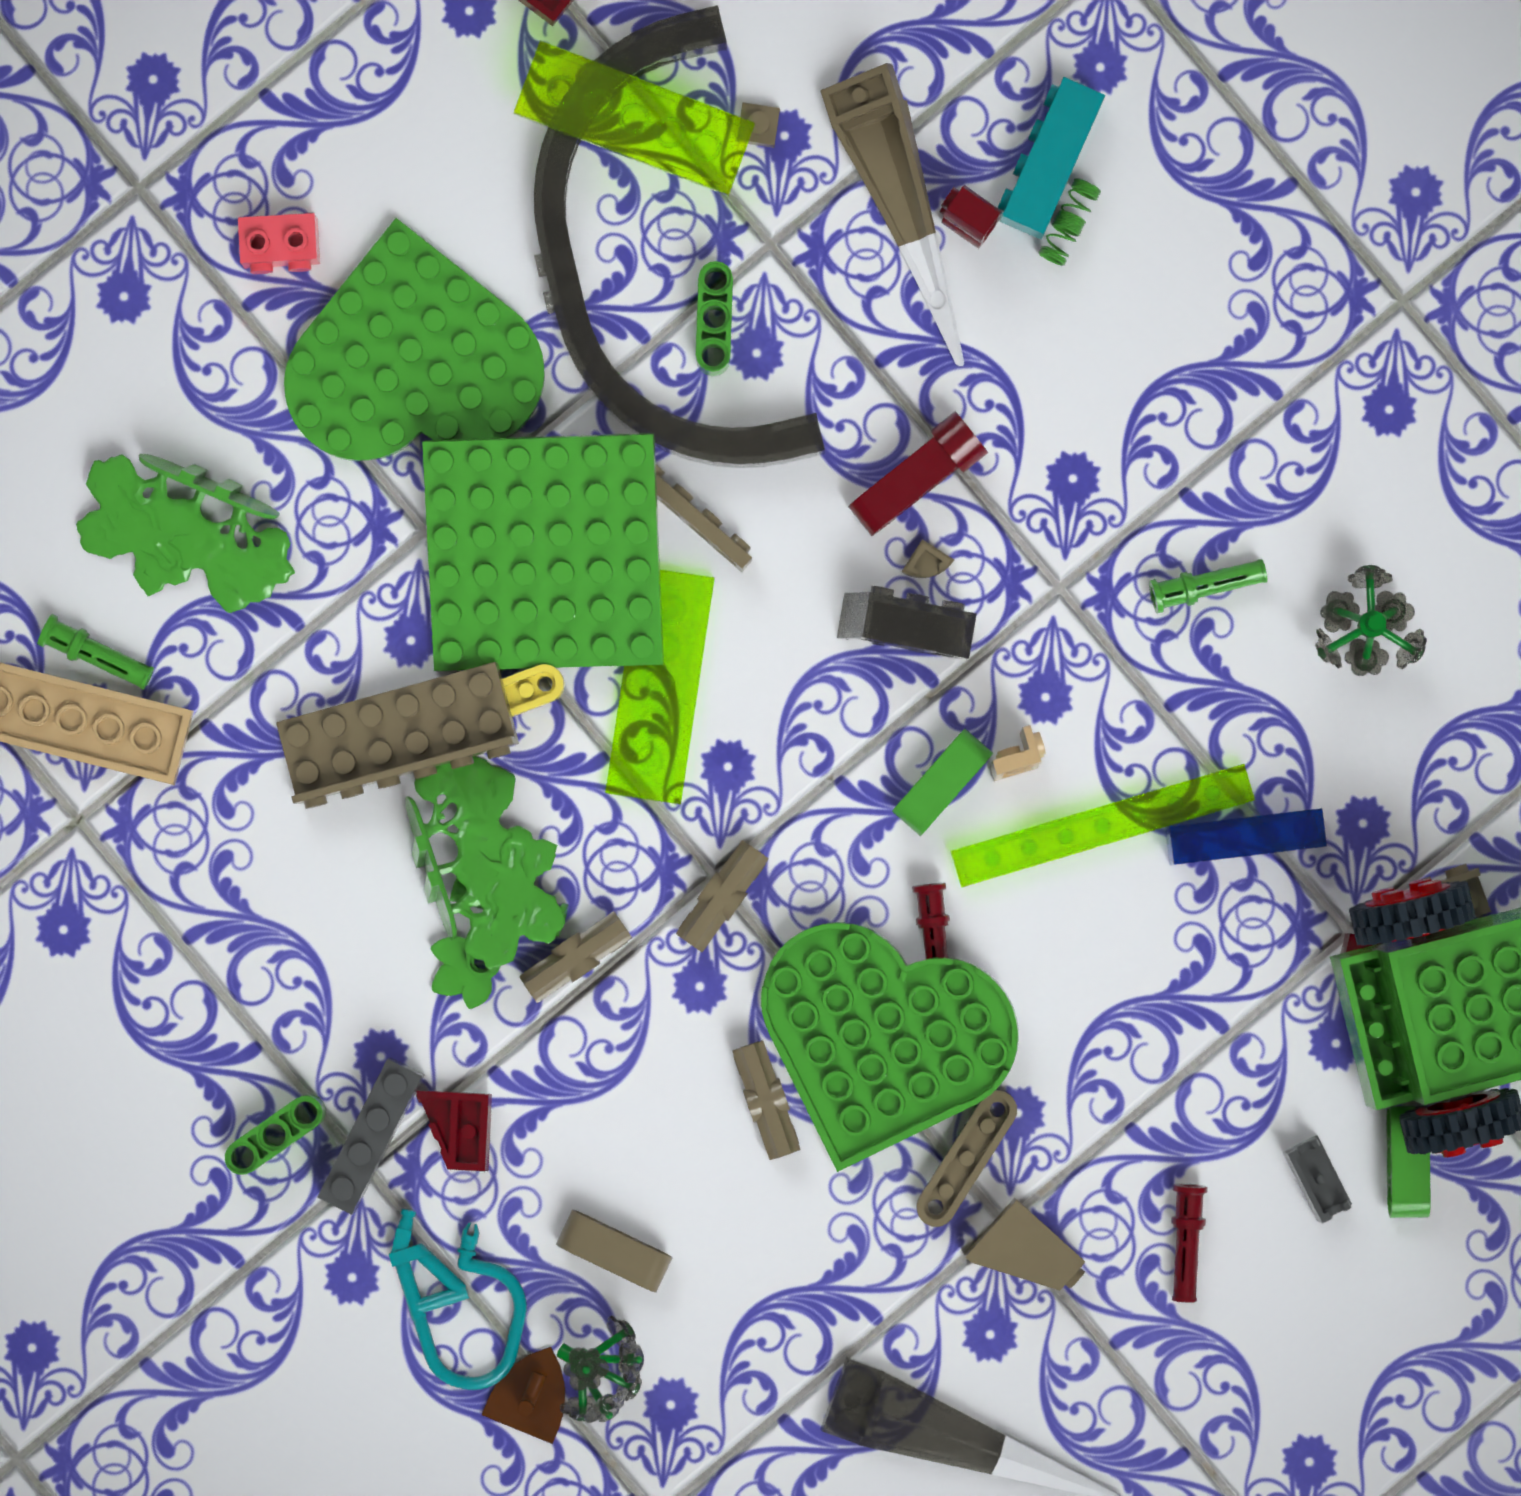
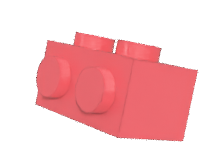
M315 213L238 217L240 264L244 269L250 268L251 274L273 273V267L288 266V271L305 272L311 270V265L320 264L318 218Z

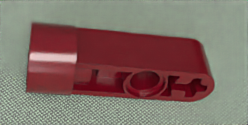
M956 411L930 431L934 436L848 506L871 536L885 528L958 468L964 473L989 453Z

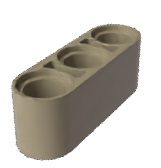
M573 1209L556 1242L558 1247L655 1293L673 1259L667 1253Z

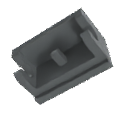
M1318 1135L1283 1152L1318 1222L1323 1224L1331 1220L1333 1215L1351 1208L1352 1203Z

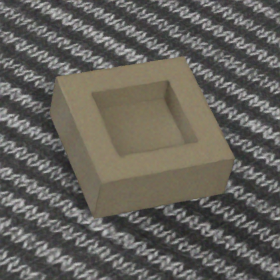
M742 102L737 143L775 148L780 108Z

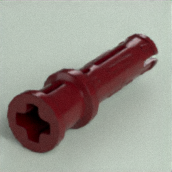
M946 883L912 886V892L917 894L919 917L916 918V925H918V928H922L926 959L949 958L945 926L949 925L950 916L945 914L943 896Z
M1174 1184L1173 1191L1177 1193L1176 1214L1171 1217V1223L1174 1228H1177L1172 1301L1194 1303L1197 1302L1199 1233L1206 1225V1219L1202 1217L1203 1195L1208 1192V1187L1196 1184Z

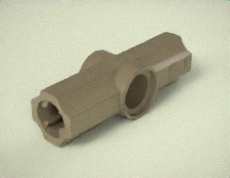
M742 840L719 873L716 871L698 896L697 900L699 902L680 925L676 935L700 952H703L724 921H729L748 894L746 890L755 881L769 858Z
M613 911L580 934L578 932L551 950V955L524 971L519 978L534 1000L539 1003L569 981L575 982L601 964V959L628 943L632 936Z
M761 1040L732 1050L739 1075L745 1087L743 1093L753 1122H757L769 1160L801 1150L794 1126L788 1114L790 1108L780 1079L775 1076L764 1041Z

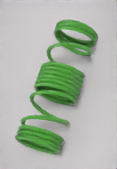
M1079 178L1074 179L1071 185L1072 189L1068 191L1070 198L1078 205H1061V210L1058 211L1052 223V226L1063 235H1046L1048 243L1055 249L1041 246V249L1038 251L1040 256L1060 266H1064L1065 262H1067L1061 255L1069 257V254L1055 246L1048 237L1055 236L1077 242L1076 239L1068 234L1076 237L1080 236L1079 234H1081L1083 226L1086 224L1083 218L1065 211L1063 207L1070 206L1091 212L1089 208L1082 205L1071 195V191H1076L1080 195L1095 201L1098 200V195L1101 193L1098 187Z

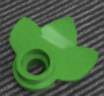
M456 936L453 940L449 937L443 938L434 943L430 948L435 957L444 963L434 977L432 991L445 996L462 993L463 1000L468 1009L480 1006L490 996L492 992V977L498 973L501 966L492 969L487 967L481 969L476 966L475 958L465 953V938Z

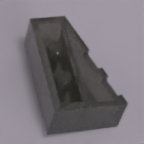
M871 586V592L844 593L837 638L845 640L859 639L872 642L873 645H889L908 649V651L953 659H969L977 613L964 611L965 604L943 600L942 606L929 604L930 597L907 593L906 599L893 596V589L879 586Z

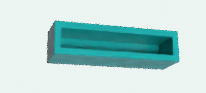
M1063 77L1059 87L1052 84L1043 104L1050 109L1044 121L1036 119L1028 140L1034 142L1030 154L1027 156L1021 153L1013 171V175L1019 177L1013 191L1006 188L998 205V208L1003 211L1000 222L1042 240L1106 95L1066 77Z

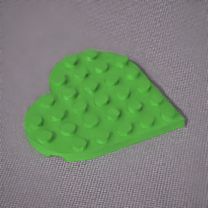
M395 218L295 344L285 370L284 391L286 403L293 421L313 445L331 456L359 462L383 459L394 455L410 445L421 433L432 440L511 437L528 422L539 404L545 380L544 360L535 334L521 316Z
M832 922L811 927L795 935L779 949L769 964L770 966L761 992L764 1022L837 1172L983 1101L1001 1085L1015 1061L1019 1042V1028L1012 1002L1002 986L990 974L969 962L954 958H929L907 965L900 952L877 932L857 924Z

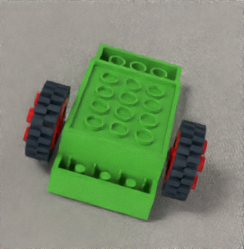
M1425 878L1408 883V890H1394L1392 887L1374 891L1371 893V900L1351 907L1349 913L1357 945L1369 944L1372 946L1330 956L1365 1105L1374 1110H1380L1410 1101L1423 1104L1415 1107V1109L1405 1111L1399 1117L1407 1152L1411 1154L1420 1153V1155L1430 1152L1432 1154L1442 1153L1444 1158H1449L1466 1153V1148L1473 1147L1474 1145L1480 1144L1481 1148L1500 1145L1504 1143V1136L1521 1131V1102L1518 1090L1503 1088L1500 1090L1491 1089L1484 1091L1485 1089L1521 1080V907L1473 920L1476 915L1468 882L1454 881L1451 883H1441V880L1432 881L1431 878Z

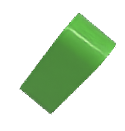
M718 261L709 262L704 265L698 277L696 361L700 371L709 376H718L724 373L729 367L731 358L733 276L730 268ZM710 273H722L727 279L725 286L720 290H712L707 287L705 278ZM710 310H719L724 314L725 322L719 328H710L705 324L704 316ZM718 348L724 354L722 363L718 366H709L704 363L702 356L707 349Z
M964 728L896 805L892 812L921 836L988 761L993 752Z
M303 1095L294 1099L227 1148L225 1153L227 1168L238 1175H246L257 1170L324 1121L326 1116L324 1102L314 1095ZM302 1102H310L317 1109V1117L312 1123L302 1122L298 1117L297 1109ZM271 1124H278L284 1128L285 1140L281 1145H273L266 1138V1130ZM239 1146H246L253 1152L254 1160L249 1167L239 1166L234 1159V1153Z
M1417 1106L1387 1107V1205L1390 1218H1428L1430 1216V1153L1420 1155V1153L1411 1154L1407 1152L1399 1120L1401 1114L1410 1109H1415Z

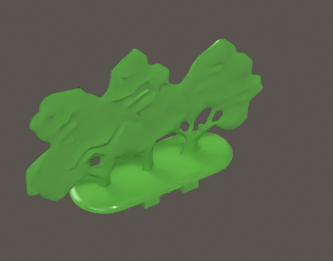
M122 454L110 457L105 462L100 460L93 462L86 486L100 504V509L89 512L82 520L77 522L76 526L81 536V546L88 553L108 559L133 552L136 558L133 576L147 597L163 590L164 585L167 583L175 586L188 581L191 570L199 568L204 570L208 587L213 598L226 612L232 613L245 608L250 602H261L266 598H270L275 585L287 583L290 576L295 573V570L286 559L287 551L291 544L287 533L279 528H266L262 532H256L248 523L245 515L248 512L259 517L276 519L280 516V513L271 506L241 493L243 485L230 479L218 483L205 477L208 470L201 466L192 464L184 468L149 454H139V461L144 466L158 473L157 477L148 480L138 476L130 459ZM167 478L196 489L194 497L189 500L169 498L167 496ZM147 487L154 488L149 498L143 497V492ZM207 494L232 505L233 512L231 518L219 523L205 519L200 511L205 495ZM230 525L229 533H220L222 527ZM236 525H240L239 532L243 534L246 532L247 547L245 549H241L236 544L234 538ZM253 536L258 537L261 541L258 547H255L253 544Z
M473 756L474 764L452 769L450 763L436 767L437 774L415 780L416 792L424 800L434 804L433 815L428 824L423 823L413 798L407 796L405 804L414 836L412 857L416 868L424 866L426 872L423 890L428 904L436 902L444 928L451 940L457 936L454 914L460 913L470 919L471 928L464 942L465 953L477 960H484L485 966L488 969H492L514 960L519 938L522 935H525L531 941L551 943L555 939L557 931H561L565 925V917L555 896L545 893L534 885L536 877L542 875L545 871L551 870L558 845L545 839H533L531 832L521 826H514L509 829L501 826L499 819L503 811L509 807L513 800L515 776L501 767L491 766L485 759ZM444 794L446 799L442 804H438L437 797ZM450 803H455L457 805V812L454 817L442 824L440 820L445 819V816L441 812ZM451 825H455L459 829V831L457 833L449 832L447 828ZM439 832L454 839L458 848L456 859L442 865H437L429 841L432 835ZM450 872L456 875L457 879L466 887L467 892L454 904H450L441 875ZM481 905L484 909L481 913L477 914L473 913L470 907Z

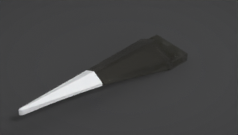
M849 1357L845 1359L820 1428L822 1432L856 1443L859 1446L1087 1496H1121L894 1375Z

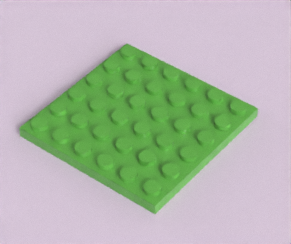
M654 433L425 440L422 442L434 671L468 670L493 662H498L499 669H526L541 664L551 665L555 668L663 665L664 649Z

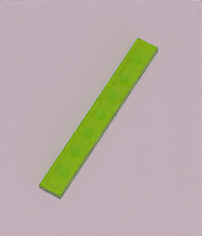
M1241 764L950 851L962 888L1255 801L1245 764Z

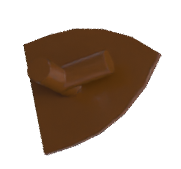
M552 1347L531 1353L515 1363L510 1372L495 1385L487 1400L482 1416L553 1444L565 1409V1383L561 1366Z

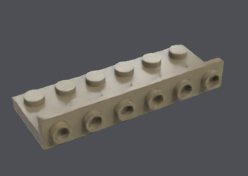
M498 662L276 722L295 795L291 796L293 804L304 803L305 809L327 804L326 797L340 793L342 799L364 794L363 786L377 783L378 789L401 784L399 777L414 773L415 779L437 774L436 767L450 763L452 769L474 764L473 756L487 753L488 759L511 754L509 747L519 744Z

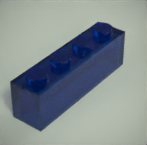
M1322 808L1165 827L1169 865L1327 847Z

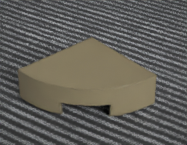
M922 539L903 568L902 573L914 578L934 577L944 572L953 563L954 559Z

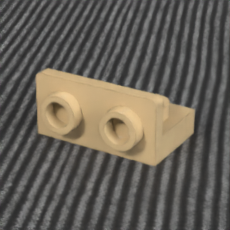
M1030 725L1022 727L1020 738L1024 751H1021L1018 745L997 752L996 759L992 760L990 765L994 781L1039 767L1042 762L1041 758L1046 754L1040 732L1033 733Z

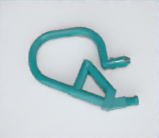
M401 1208L400 1214L402 1216L396 1229L389 1258L392 1267H396L426 1363L436 1377L456 1388L481 1390L497 1384L510 1372L516 1361L526 1319L527 1302L520 1282L511 1272L499 1265L472 1259V1256H476L475 1247L478 1243L480 1232L477 1224H474V1235L469 1234L468 1230L471 1223H468L462 1231L461 1244L457 1249V1252H459L458 1268L463 1271L490 1276L502 1282L512 1296L513 1315L503 1357L491 1372L476 1377L452 1372L441 1362L437 1354L427 1322L426 1312L470 1299L466 1284L422 1243L409 1246L413 1231V1217L416 1216V1211ZM417 1259L448 1289L421 1298L410 1261Z

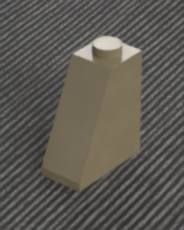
M1015 1197L963 1254L971 1263L1059 1291L1065 1285L1069 1289L1072 1288L1085 1273L1081 1268L1085 1261Z

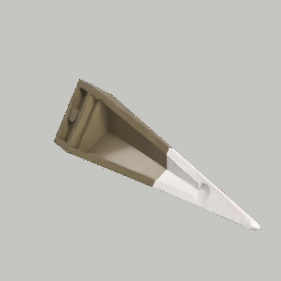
M885 63L820 90L832 128L852 160L893 235L936 321L955 364L963 366L962 349L907 100L903 99L893 65Z

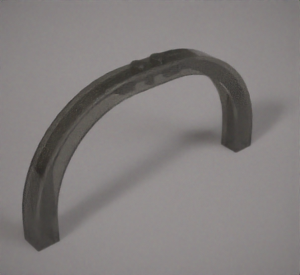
M716 5L659 20L634 31L602 53L575 80L561 100L550 121L538 158L534 185V216L541 254L534 255L539 277L547 276L550 288L549 291L543 292L548 314L556 313L566 349L577 372L590 392L617 421L634 434L654 433L656 447L690 461L732 468L766 467L825 454L817 414L813 413L754 427H719L693 422L673 415L640 395L611 365L592 330L567 227L566 198L568 180L578 147L589 126L614 96L643 75L681 60L727 50V41L719 7Z

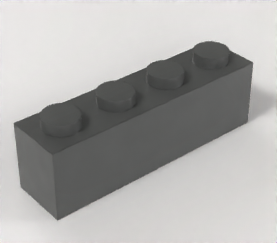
M393 1058L386 1060L317 1198L351 1215L356 1212L425 1076L424 1074Z

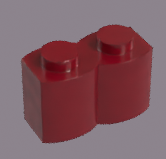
M966 185L960 191L953 187L941 204L942 208L939 211L944 217L941 221L943 225L978 249L995 228L1002 214L999 208Z

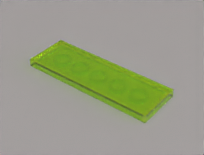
M539 41L513 112L514 115L726 196L730 194L755 123L543 41Z
M660 569L664 663L663 665L624 666L605 794L681 805L715 577Z

